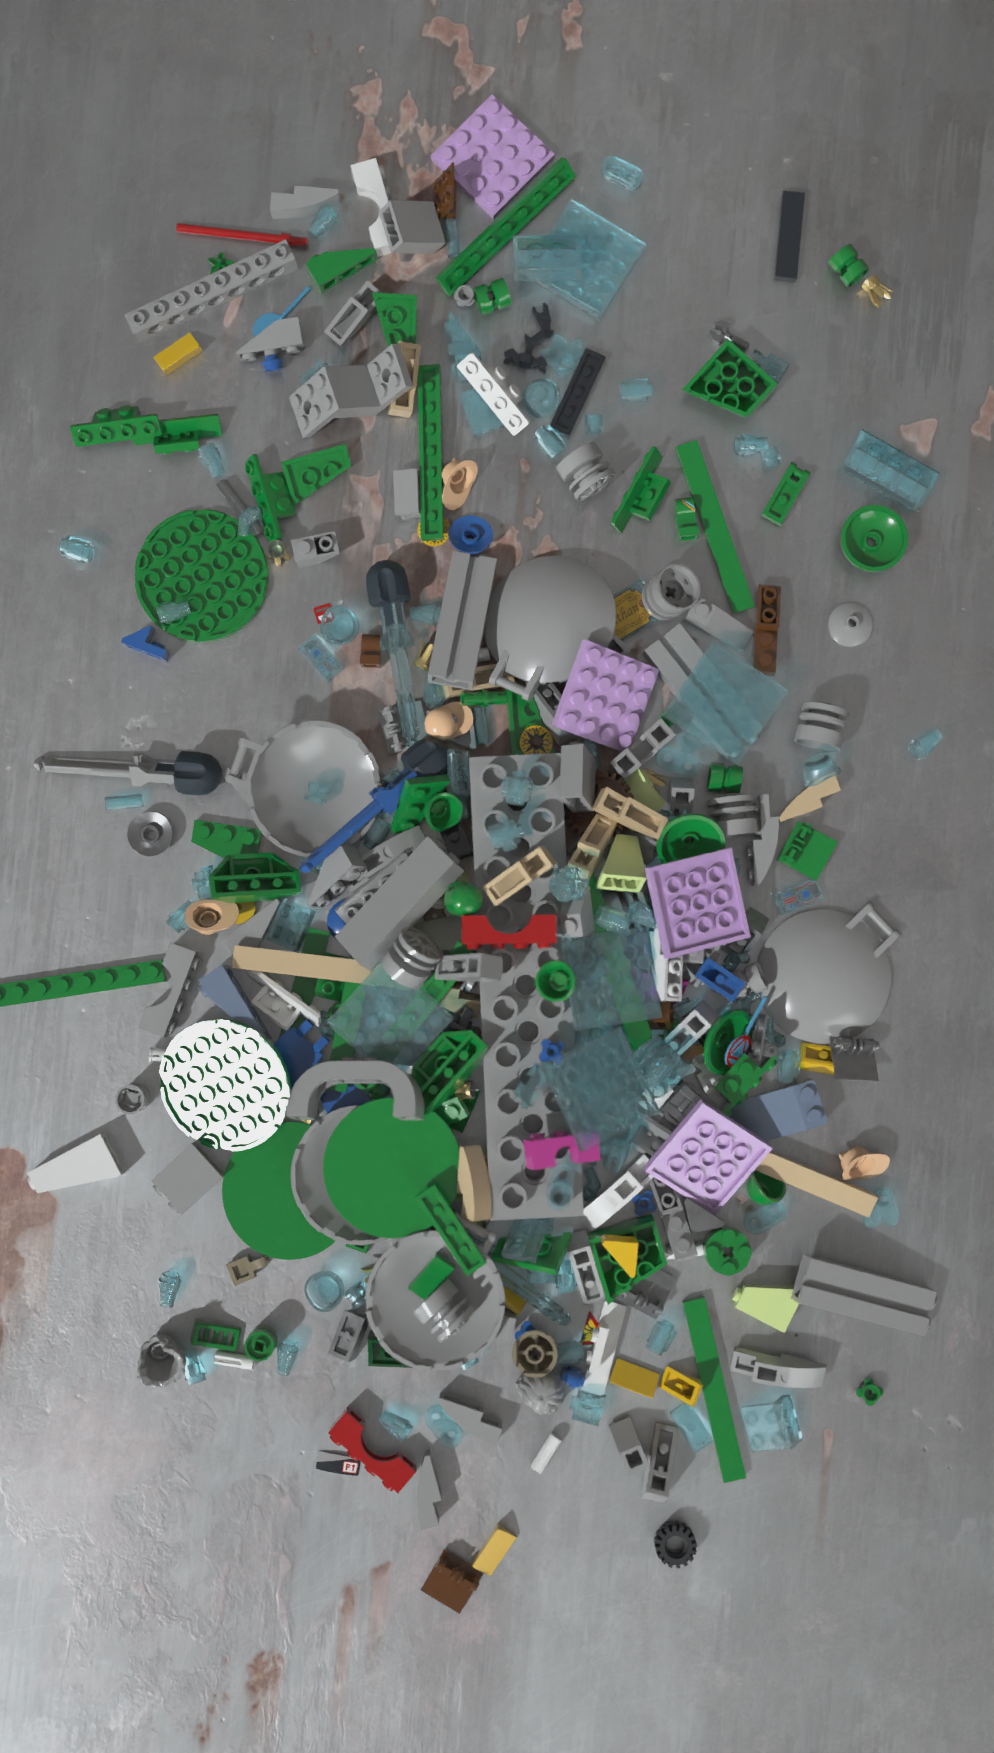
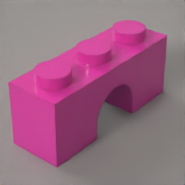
M589 1127L575 1128L574 1133H567V1130L553 1131L552 1136H545V1133L531 1134L530 1139H523L526 1168L532 1170L556 1167V1153L564 1146L569 1150L571 1162L579 1164L601 1160L598 1132L590 1131Z

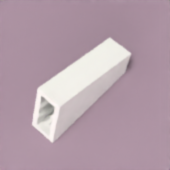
M104 1132L28 1172L29 1178L27 1180L33 1190L41 1193L118 1177L125 1173V1170Z

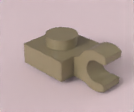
M249 1255L227 1263L226 1266L233 1284L236 1286L257 1276L255 1270L267 1266L270 1261L266 1255L252 1261Z

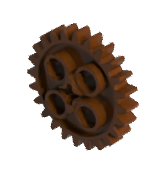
M597 769L595 788L599 787V790L595 794V801L601 789L605 787L626 798L630 797L633 799L634 795L629 792L631 787L628 784L625 785L626 781L623 778L619 779L617 773L611 776L608 770L602 774ZM563 804L564 809L567 810L564 812V817L568 819L565 823L569 827L572 826L570 830L574 834L577 833L581 838L596 813H600L596 811H589L583 814H579V812L573 813L566 804ZM617 822L612 834L613 836H616L617 829L624 831L622 824Z

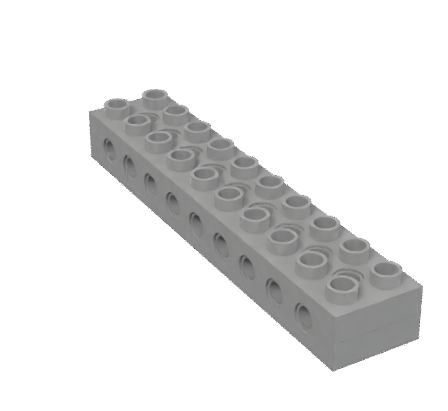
M561 753L469 757L475 885L481 890L483 895V903L476 916H486L489 924L500 933L514 934L529 924L532 915H556V943H551V948H537V944H532L527 949L514 948V944H505L504 949H491L490 944H481V949H478V953L503 958L501 981L480 982L482 1040L489 1046L483 1057L488 1174L492 1203L491 1220L584 1216L581 1163L571 1162L569 1150L564 1146L556 1153V1167L544 1168L543 1173L539 1177H530L525 1172L526 1161L523 1139H530L531 1134L545 1133V1136H552L553 1131L567 1130V1133H574L575 1128H579L573 993L564 1001L552 1002L544 999L538 993L536 985L534 991L528 995H522L516 989V981L520 976L529 975L535 980L539 969L550 961H563L571 967L570 938L562 937L559 916L566 888H568L564 805L560 798ZM509 790L519 791L518 795L525 798L527 805L523 810L513 811L509 808L507 801L509 797L515 795ZM521 839L528 844L529 851L525 856L516 857L512 855L509 846L514 840ZM544 845L557 864L526 885L531 891V898L525 903H518L510 896L495 906L482 887L535 849ZM525 1021H532L537 1025V1035L532 1040H523L518 1035V1028ZM544 1039H549L550 1042L561 1041L564 1044L560 1055L562 1061L559 1064H554L553 1061L542 1062L539 1059V1054L542 1053L541 1042ZM550 1049V1050H549V1053H550V1054H552V1053L554 1052L553 1049ZM570 1059L574 1062V1065L562 1083L563 1090L566 1093L563 1098L551 1101L557 1092V1085L550 1087L544 1096L542 1084L545 1079H555L565 1060ZM529 1067L537 1069L540 1073L539 1081L533 1086H526L520 1080L522 1071ZM530 1114H536L542 1119L541 1127L534 1132L527 1131L522 1125L524 1118Z

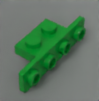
M124 405L118 409L111 410L102 408L94 413L92 422L70 426L76 447L162 435V428L157 414L140 416L139 407H131L130 405Z
M218 414L159 420L162 428L161 436L133 439L135 445L153 443L155 454H171L176 451L191 452L200 448V438L222 435L220 418Z
M652 446L644 456L639 471L635 473L631 486L623 495L618 510L612 516L611 524L617 532H623L632 515L651 521L671 484L668 478L654 474L663 458L657 447Z
M252 454L245 461V472L249 476L252 485L251 491L257 501L258 514L262 518L265 527L264 533L269 543L273 540L280 541L282 533L277 519L293 517L296 514L283 472L263 474L257 454Z
M742 1053L713 1086L727 1100V1103L719 1111L730 1117L733 1113L731 1109L736 1104L740 1105L747 1098L746 1092L751 1087L754 1089L763 1079L760 1076L766 1070L769 1072L777 1064L776 1058L779 1055L766 1057L758 1066L745 1053Z

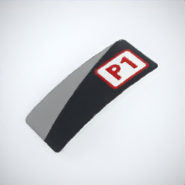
M319 1451L316 1469L358 1476L361 1461H355L350 1456Z

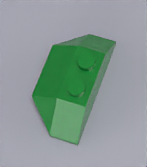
M272 852L227 855L208 876L211 899L226 903L274 901L275 899L301 893L299 870L290 866Z
M474 1031L442 1032L412 1066V1077L419 1085L423 1095L425 1115L430 1114L449 1100L481 1064L489 1046Z

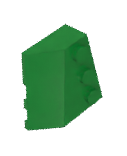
M727 339L686 384L682 391L748 418L776 391L778 383Z
M652 1213L587 1233L608 1305L615 1301L616 1297L632 1289V1286L642 1279L645 1280L667 1265ZM603 1234L637 1238L636 1274L633 1278L628 1275L602 1245L600 1237Z

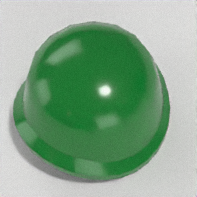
M446 792L431 796L424 805V816L427 819V823L430 828L437 832L444 831L457 824L463 814V806L460 800Z
M550 961L537 972L535 978L536 989L548 1001H564L572 995L575 989L576 980L574 972L563 961Z
M754 1170L751 1173L746 1190L754 1202L767 1206L780 1202L786 1193V1186L784 1182Z

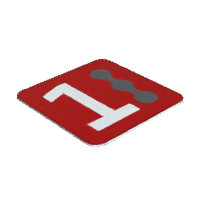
M330 603L313 608L318 624L335 619Z

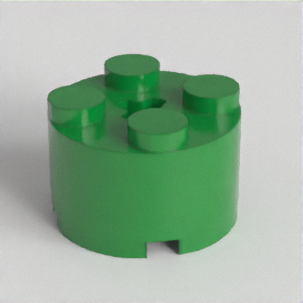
M723 1226L711 1229L703 1241L705 1260L714 1271L722 1275L732 1276L745 1269L752 1255L750 1243L735 1227ZM724 1246L730 1249L731 1252L729 1254L724 1253L722 1249Z

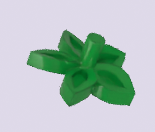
M223 252L218 254L217 259L208 258L209 263L213 265L210 274L234 264L232 260L225 259Z

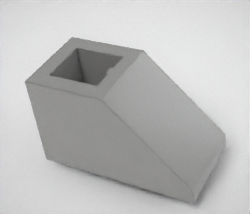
M335 531L291 540L298 568L319 564L340 554Z
M630 1416L609 1424L628 1475L649 1467L648 1459Z

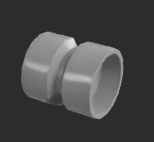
M758 962L745 966L744 971L738 969L731 972L746 983L737 997L738 1001L750 997L752 992L757 994L769 988L765 974Z
M141 1083L123 1086L117 1091L115 1096L117 1108L125 1114H134L144 1110L151 1100L149 1089Z

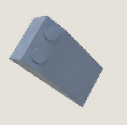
M221 965L198 979L201 983L198 987L205 998L209 997L210 1000L235 1021L253 1027L269 1039L272 1044L275 1043L257 1011L251 1006V1001L229 965Z
M812 1078L747 1097L740 1105L736 1104L731 1109L733 1113L730 1116L731 1119L765 1141L828 1123L815 1080Z

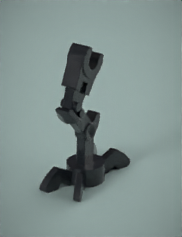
M543 303L542 313H538L535 306L532 307V317L535 319L540 331L532 337H529L527 334L524 335L525 353L518 354L514 348L508 349L504 352L506 357L503 360L504 364L512 362L523 369H539V373L546 374L545 367L547 362L544 357L535 358L532 356L535 344L544 338H550L554 334V330L550 328L551 317L546 303Z

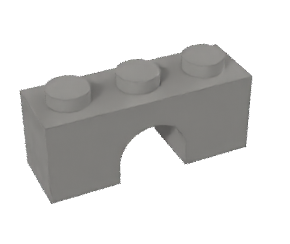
M659 719L638 740L614 758L608 766L614 773H617L619 778L626 780L667 745L676 734L662 719Z

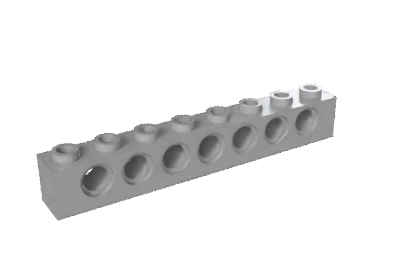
M285 239L124 315L138 343H141L298 270L297 263Z

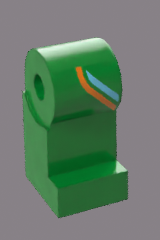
M693 497L674 499L677 542L697 540L700 532L697 525Z

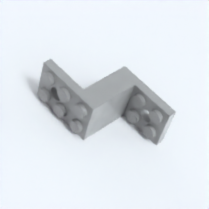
M391 344L367 365L324 366L290 395L289 398L302 437L310 438L333 418L376 416L413 387L399 344Z

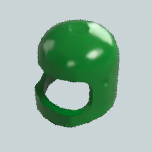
M457 881L449 884L445 892L444 902L451 914L455 916H471L480 910L483 903V895L476 885Z

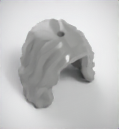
M153 1335L149 1341L144 1342L141 1346L140 1358L137 1363V1379L141 1380V1383L146 1386L167 1387L170 1383H175L185 1373L186 1359L184 1349L168 1335Z
M554 1370L544 1377L538 1378L522 1374L519 1376V1380L515 1382L517 1391L520 1393V1397L525 1405L533 1408L538 1414L551 1415L557 1411L564 1401L563 1382Z

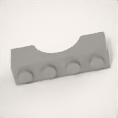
M176 943L169 944L162 964L168 969L172 977L171 993L161 1004L145 1008L138 1026L139 1029L161 1037H168V1034L173 1033L176 1026L174 1018L177 1012H181L184 1005V1000H182L185 991H189L192 984L191 973L193 970L196 971L200 963L199 952Z

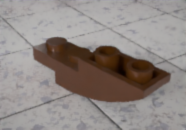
M758 585L752 642V674L775 676L781 586Z

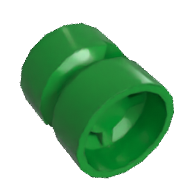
M851 243L841 248L828 262L835 273H840L839 278L847 288L857 283L870 270L862 258H857L859 253Z
M503 277L491 281L490 286L482 284L473 288L475 300L482 316L493 313L496 307L501 310L512 306L510 293ZM489 294H491V295H492V298H493V300H491V301L489 300V297H488Z
M711 762L707 779V791L720 793L722 789H725V792L728 794L740 793L743 766L730 765L726 769L722 763Z
M267 1325L255 1327L245 1341V1352L248 1357L254 1361L267 1360L273 1354L278 1344L276 1331Z

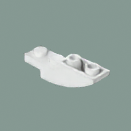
M655 919L654 931H648L649 958L654 983L661 1001H682L683 955L669 959L664 958Z
M644 1154L583 1207L584 1216H578V1218L591 1232L620 1210L653 1178L652 1175L645 1172L644 1166L649 1159Z

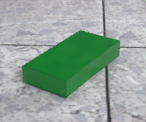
M436 1252L409 1284L408 1289L426 1301L454 1271L455 1265Z

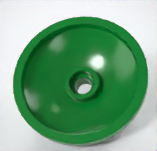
M867 505L857 509L846 519L840 535L841 548L845 557L855 567L868 572L885 571L896 565L905 554L908 546V531L902 518L892 509L881 505ZM868 539H872L875 544L873 546L869 545Z
M688 813L679 815L666 823L659 839H657L656 845L658 857L661 863L664 864L725 849L726 842L724 833L716 821L703 814ZM688 836L693 837L691 840H686Z
M739 1009L727 1011L717 1018L709 1029L704 1042L703 1055L706 1067L711 1072L717 1075H724L730 1068L725 1063V1053L730 1043L737 1036L745 1032L751 1020L746 1012ZM753 1026L748 1034L751 1040L753 1034Z

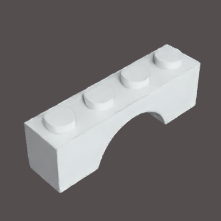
M376 158L350 165L358 196L371 198L380 209L389 202L388 200H392L389 187H384L382 181L386 179L383 166H378ZM379 214L377 220L369 227L371 242L376 250L377 257L391 253Z

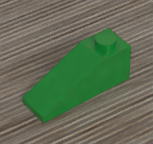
M374 248L316 254L305 264L307 272L322 294L378 259Z

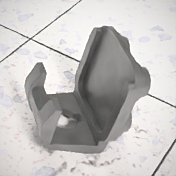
M683 1079L677 1084L671 1097L660 1108L664 1112L665 1119L675 1128L678 1127L700 1099L718 1110L717 1104L696 1085L688 1084Z

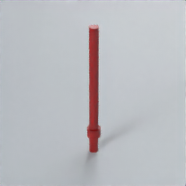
M183 223L176 224V232L276 244L286 239L289 247L291 245L308 247V238L291 236V233L282 232L280 235Z

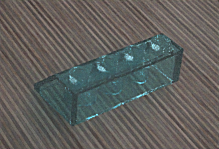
M863 429L840 467L847 475L857 477L868 487L880 490L886 497L894 498L901 502L905 508L917 512L931 493L939 475L938 471Z

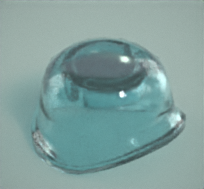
M534 380L528 384L523 392V405L534 417H549L559 406L560 389L551 380Z
M333 606L327 609L321 621L320 630L322 637L333 645L350 643L355 639L359 631V621L356 615L350 609L343 606Z
M813 754L803 763V784L805 786L819 785L826 779L839 775L841 769L836 765L830 754Z
M320 1271L307 1279L304 1292L314 1309L320 1312H329L335 1309L341 1302L344 1294V1285L340 1277L335 1273Z

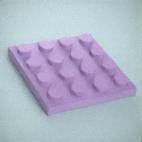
M493 95L431 155V160L442 171L446 170L452 162L454 163V179L457 185L493 219L555 158V154Z
M583 639L551 726L623 752L633 743L659 669Z
M725 848L645 868L665 959L750 937L732 848Z
M700 1099L645 1164L644 1169L645 1172L716 1215L773 1148L770 1143Z

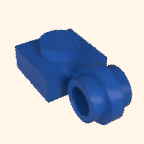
M569 1365L567 1368L562 1366L560 1378L562 1381H566L567 1385H570L569 1388L575 1389V1387H583L585 1374L581 1372L582 1369Z

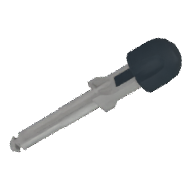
M181 751L177 755L176 760L152 759L144 753H135L133 756L134 761L51 755L44 758L42 755L36 758L34 762V767L39 771L44 768L45 772L131 778L132 786L141 787L147 782L174 784L177 792L187 795H207L218 787L222 779V768L219 761L210 754L194 751Z

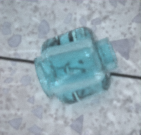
M513 770L512 775L504 777L502 797L507 799L506 803L524 805L525 802L531 799L533 780L526 777L527 772Z

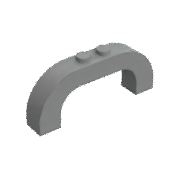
M343 1057L342 1061L323 1062L303 1073L291 1090L286 1113L287 1117L295 1120H317L319 1100L322 1094L335 1084H388L394 1096L393 1117L400 1120H423L424 1099L415 1079L397 1066L388 1062L377 1061L373 1057H364L363 1061H355V1058Z

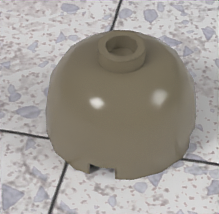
M537 1329L526 1331L518 1337L513 1345V1363L525 1376L532 1378L544 1377L553 1370L558 1361L559 1351L557 1343L545 1331Z

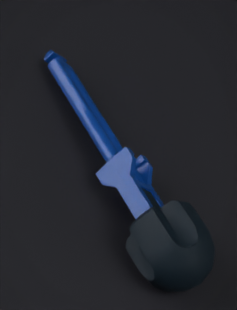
M424 738L414 743L401 755V761L406 769L387 786L373 788L368 793L373 801L309 855L307 860L301 863L299 869L303 873L310 872V869L319 865L381 810L389 815L395 811L407 778L446 775L450 769L452 759L448 747L436 738Z

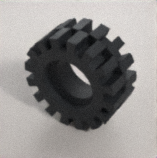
M669 1521L666 1526L662 1524L660 1526L661 1530H657L655 1533L656 1538L654 1537L658 1558L661 1559L664 1565L667 1563L668 1567L673 1568V1565H676V1568H680L681 1564H684V1567L687 1566V1561L690 1560L692 1562L694 1559L693 1554L696 1555L697 1543L692 1530L683 1522L679 1524V1521H674L673 1524ZM673 1536L681 1537L684 1540L683 1549L676 1553L669 1551L667 1548V1541Z

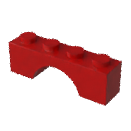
M532 915L529 924L523 930L514 934H504L496 931L489 924L486 916H462V944H467V949H481V944H490L491 949H504L505 944H514V948H528V944H537V948H551V943H556V915Z
M347 1407L330 1427L328 1432L330 1439L336 1445L345 1447L348 1450L347 1454L353 1460H360L365 1465L364 1468L372 1476L377 1475L382 1479V1484L389 1491L394 1490L399 1493L416 1473L417 1466L400 1451L388 1456L372 1452L366 1446L363 1439L365 1421Z

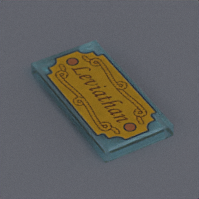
M641 579L613 595L616 604V627L614 634L622 642L659 621V619L652 617L644 607L642 602L644 583Z

